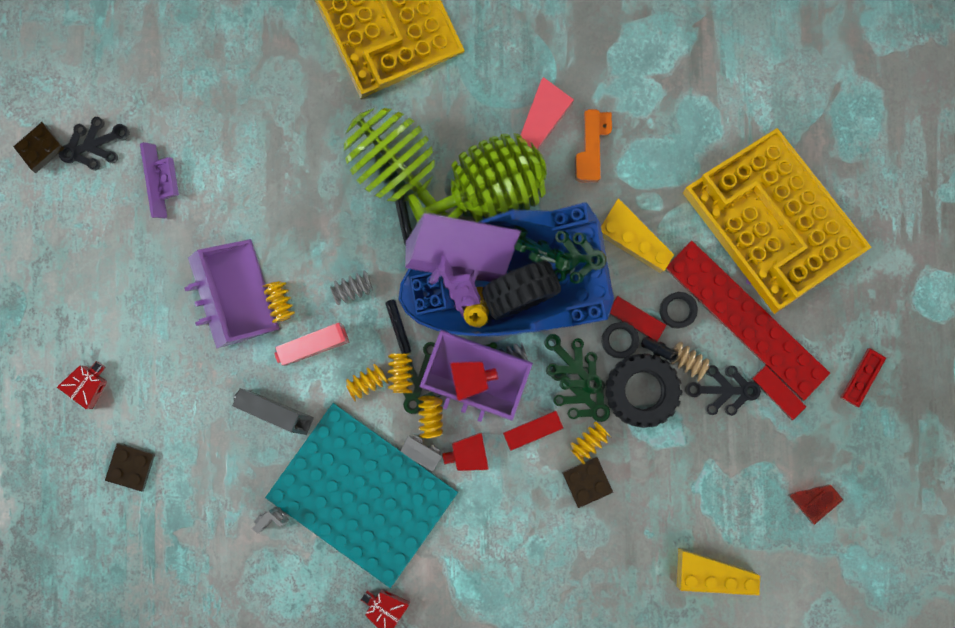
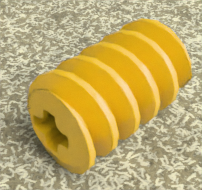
M277 281L262 286L267 288L264 294L270 295L266 298V302H272L268 306V309L274 310L270 313V316L276 317L272 323L288 320L295 314L294 311H288L293 305L286 304L291 299V297L284 296L289 291L288 289H282L287 284L286 282Z
M476 287L480 295V304L465 306L463 315L465 321L470 326L481 327L487 323L489 309L482 295L483 287Z
M410 354L388 355V358L394 360L388 363L389 366L393 367V369L388 370V373L393 375V377L388 378V381L393 383V385L388 386V389L393 390L392 393H412V390L407 388L412 385V382L407 381V379L413 377L412 374L407 373V371L413 369V367L407 365V363L413 361V359L407 357Z
M373 364L374 370L372 371L367 367L366 375L360 371V378L352 375L353 382L348 378L346 379V387L355 402V395L360 399L363 398L362 392L369 395V388L376 391V384L382 388L383 380L389 384L381 367Z
M435 396L419 397V400L424 401V403L418 404V407L424 408L423 411L418 412L419 415L424 416V418L418 420L419 423H424L423 426L418 427L419 430L424 431V433L419 434V437L434 438L442 435L443 430L441 427L443 422L440 420L443 418L441 414L443 408L440 405L443 403V400Z
M596 421L593 423L595 429L588 427L589 434L582 433L584 439L576 438L578 445L573 442L570 443L572 447L571 452L582 464H585L584 457L591 459L589 452L596 454L595 447L597 446L602 449L601 441L608 443L607 436L611 437Z

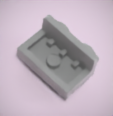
M409 435L401 452L428 470L434 471L442 457V454H440L441 450L433 445L428 447L423 444L424 440L416 435L413 437Z
M274 507L268 512L261 513L254 520L256 525L252 529L259 534L272 521L281 527L289 521L288 515L280 507L278 509Z

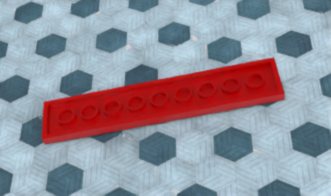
M692 240L668 264L665 270L763 364L767 365L802 401H805L829 376L830 372Z

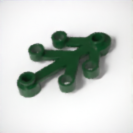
M517 225L513 226L512 229L520 230L518 240L514 246L516 250L520 252H525L526 249L531 250L529 258L533 261L540 262L541 259L555 263V267L563 271L572 268L571 263L573 260L569 256L564 255V252L554 248L551 253L547 241L539 239L536 243L526 237L528 231L525 228Z
M558 231L556 233V240L559 243H563L570 252L564 253V255L569 256L573 260L571 269L554 271L556 277L558 273L561 274V278L558 279L559 282L564 281L566 275L580 262L587 264L579 272L571 273L570 281L574 284L581 283L591 270H600L605 266L607 262L606 255L600 250H594L584 233H575L573 241L575 244H581L588 255H583L579 252L566 231ZM562 233L564 234L563 240L560 238ZM579 235H581L582 240L580 242L578 241ZM595 257L598 258L597 263L594 262ZM576 274H577L578 277H579V278H578V281L575 280V275H576Z
M548 335L544 340L545 347L550 351L554 350L569 366L551 363L546 367V373L549 376L577 374L582 380H571L569 377H564L559 383L560 387L563 390H568L570 387L584 388L588 393H598L602 389V380L596 375L597 354L589 352L585 356V362L588 364L587 373L583 369L582 348L584 342L582 339L576 338L571 343V347L574 350V360L560 346L561 339L558 335ZM549 341H553L554 346H550ZM575 342H578L580 347H576ZM591 355L594 361H590L588 356ZM550 367L555 369L554 373L550 371ZM563 381H567L569 386H565ZM590 382L595 384L594 388L590 386Z
M428 342L423 347L425 357L419 375H417L414 367L412 370L407 371L413 375L411 380L415 386L413 394L403 393L406 398L403 406L409 414H417L422 409L418 407V404L424 403V401L418 399L421 397L422 391L420 384L431 357L427 349L430 346L434 347V342ZM429 392V393L423 395V396H435V397H439V398L441 397V395H439V396L434 395L433 392ZM411 401H415L417 403V406L415 408L410 407Z
M561 374L560 377H556L555 375L551 377L555 381H561L564 377L567 376L566 374ZM603 380L602 389L596 393V403L590 398V393L584 388L581 390L575 387H570L569 389L576 396L556 395L553 399L556 406L585 403L590 408L586 410L570 408L567 412L570 419L592 417L597 422H604L610 416V409L604 404L605 383ZM563 381V384L569 386L567 381ZM557 397H561L563 399V402L561 404L556 403ZM598 409H602L604 411V414L602 416L597 415ZM571 410H575L577 412V415L575 417L570 416Z

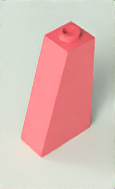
M544 77L541 79L521 132L522 139H525L530 148H532L531 143L537 149L540 148L574 101L573 98Z
M336 323L275 347L277 352L274 354L277 362L281 363L282 366H286L350 342L344 325Z

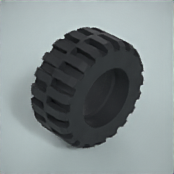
M544 260L521 267L491 281L483 287L482 295L491 316L498 320L547 301L560 293L561 286L551 263Z
M647 353L636 354L619 361L614 369L610 371V376L606 380L605 386H607V390L605 391V396L608 399L609 408L613 410V414L620 418L622 422L640 428L655 427L660 423H665L670 416L676 413L675 409L681 403L679 401L680 396H682V390H680L681 379L677 377L676 374L678 372L676 369L672 368L667 360L661 359L660 356ZM640 372L652 374L657 378L661 387L658 402L647 409L633 406L628 401L625 393L628 380Z

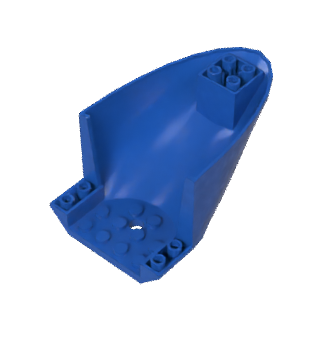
M587 202L553 211L512 210L477 222L510 229L517 225L528 231L526 237L537 243L539 239H542L549 243L550 248L570 253L564 244L559 243L555 237L558 231H566L579 252L583 255H588L581 244H575L573 241L575 233H584L594 250H600L606 255L600 221ZM563 233L560 236L561 240L564 239ZM581 235L578 236V241L580 242L582 240ZM514 249L506 274L536 263V261L529 258L531 250L526 249L525 252H520ZM597 257L594 258L595 263L598 262ZM549 262V263H551L552 268H553L554 271H555V270H560V269H558V268L555 267V263ZM580 262L575 267L574 272H579L587 263ZM606 262L602 269L591 270L579 284H574L570 281V272L566 275L564 281L559 282L561 286L559 294L525 311L498 320L494 319L489 311L487 323L481 327L470 326L462 317L460 311L456 310L455 301L450 297L449 288L445 287L443 276L439 275L436 284H430L431 272L408 269L400 284L398 300L407 315L417 323L435 331L443 330L450 334L467 336H504L608 320L614 296L608 262ZM558 273V275H557L558 279L561 278V274H560V273ZM576 274V275H575V280L578 281V278H579V277H578V275ZM475 280L474 284L476 287H485L490 282Z

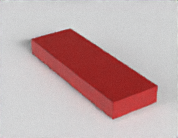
M619 296L615 298L612 304L610 315L622 322L629 323L637 331L655 341L659 340L667 326Z
M868 348L840 398L859 408L884 364L886 357Z
M764 365L751 378L791 420H794L806 408L804 403L767 365Z
M553 411L508 430L503 434L511 451L563 429L557 411Z

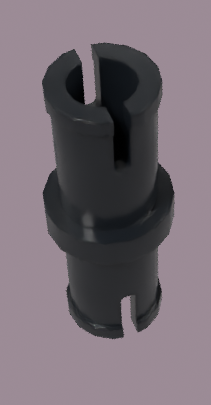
M648 336L644 337L641 342V347L672 363L679 356L678 351Z

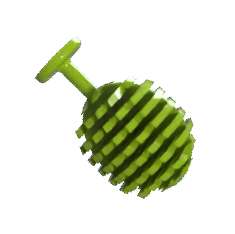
M374 108L357 115L351 121L345 134L357 124L360 128L343 143L344 151L364 134L367 138L345 157L346 164L360 155L372 143L375 147L349 170L352 176L378 153H381L383 156L356 180L358 184L363 183L388 161L391 166L365 188L367 192L372 191L392 172L396 171L398 175L375 194V197L382 198L399 182L404 180L406 183L390 196L387 201L395 202L411 189L413 191L412 194H415L425 206L437 202L427 191L433 176L424 184L420 182L435 167V159L415 176L411 173L433 153L432 146L407 167L404 165L408 158L429 141L427 135L400 158L396 155L400 149L423 129L420 126L416 127L391 149L388 145L406 130L414 120L408 118L382 140L380 136L391 128L404 114L398 111L375 131L372 127L392 109H381L367 122H365L364 118ZM456 206L448 213L443 211L437 215L457 219L464 211Z
M506 133L500 134L499 137H490L488 141H480L478 148L476 145L468 148L469 156L464 151L459 154V166L456 160L451 164L455 179L453 182L451 178L452 195L426 207H422L415 194L407 196L417 223L424 213L437 215L454 206L463 210L466 216V212L469 210L476 222L483 220L482 215L485 219L512 210H530V205L534 207L538 205L540 201L539 196L543 198L546 194L544 180L547 175V167L543 155L532 143V148H530L525 139H522V136L513 133L515 141Z

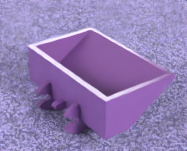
M424 213L406 241L405 268L431 272L432 276L429 282L430 284H436L439 278L438 264H441V256H446L455 276L470 274L474 283L475 280L491 282L506 274L520 230Z
M251 239L199 249L188 257L195 282L188 284L184 289L185 291L198 289L201 300L194 303L196 307L203 305L206 317L199 319L195 324L196 326L209 324L216 349L280 329L278 323H272L276 317L270 316V313L274 310L268 309L271 302H266V298L269 295L264 294L267 288L262 287L265 285V281Z
M440 330L420 388L446 397L443 409L447 410L450 399L463 403L462 413H466L468 406L480 409L481 412L477 420L479 422L482 421L485 412L512 421L533 363ZM483 362L484 370L496 368L498 380L488 381L487 391L458 401L450 363Z

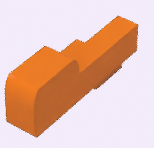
M597 109L585 110L584 152L578 153L575 157V180L577 182H599L600 135H609L611 133L612 112H599Z

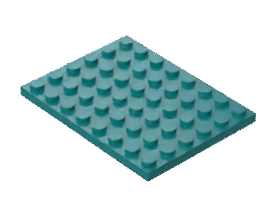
M332 403L265 498L391 589L456 497L458 491L406 456L401 450L338 405Z

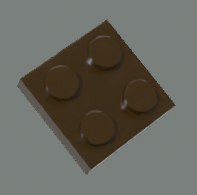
M43 122L39 123L13 146L34 173H37L64 149L63 145Z
M116 443L105 481L137 491H144L155 454Z
M597 456L585 461V464L581 463L562 472L578 508L613 493Z

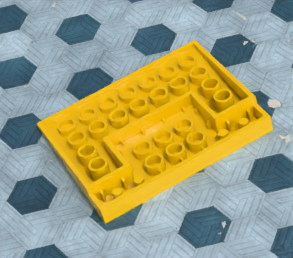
M315 0L360 99L465 51L441 0Z
M778 128L709 170L683 191L684 196L774 314L872 248Z

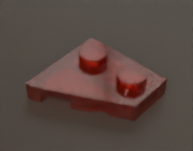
M830 484L788 495L813 525L843 501L842 497Z

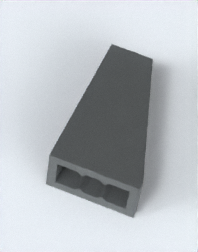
M239 388V391L234 396L233 407L291 433L307 435L314 419L310 415L246 389Z

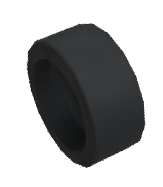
M675 292L663 299L659 312L661 319L666 325L679 329L687 327L694 322L697 317L698 307L691 295L685 292ZM682 299L689 305L690 312L684 321H674L669 317L667 309L671 301Z
M617 322L605 329L601 342L603 349L608 355L621 359L635 353L639 346V335L636 329L629 323ZM617 329L626 330L632 339L630 347L622 352L614 350L609 343L611 333Z

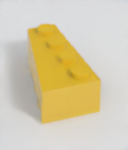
M618 198L601 224L603 238L657 272L662 273L674 254Z
M678 548L676 587L680 591L742 595L760 594L759 574Z

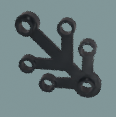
M100 117L92 118V125L88 133L84 125L76 124L73 128V135L69 143L63 145L64 149L59 153V158L65 163L77 161L87 165L93 171L100 168V162L95 158L88 159L80 155L81 153L88 151L105 158L111 164L116 163L118 160L116 153L98 148V146L116 139H127L130 132L125 125L116 124L111 133L95 139L98 130L104 127L103 119ZM100 120V124L96 126L95 122ZM82 127V132L78 133V128ZM125 130V134L120 136V131ZM87 133L83 144L77 146L80 136H84ZM71 151L72 155L67 157V153ZM111 154L114 155L113 160H109ZM96 161V166L91 167V163Z
M710 365L706 374L713 377L721 386H701L697 382H690L685 388L686 394L690 397H698L700 394H722L713 404L706 406L705 410L709 415L717 414L718 409L733 394L740 395L733 404L725 406V413L733 416L747 400H756L761 393L759 385L752 381L747 382L738 373L735 366L726 367L725 374L728 377H733L741 387H733L719 372L717 366ZM711 367L715 369L713 375L709 373ZM730 368L734 369L733 375H730L728 373V370ZM691 386L696 388L695 393L690 392ZM749 387L753 389V393L751 395L747 392ZM710 406L715 407V411L713 413L709 411ZM730 406L734 408L733 413L728 412Z

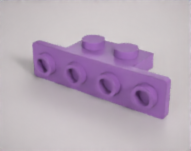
M140 143L151 217L167 218L165 199L179 195L174 160L170 157L158 160L155 144Z
M441 256V264H438L439 275L443 276L445 287L450 290V297L455 301L456 310L460 311L462 317H464L465 306L480 304V295L471 275L455 276L446 256Z

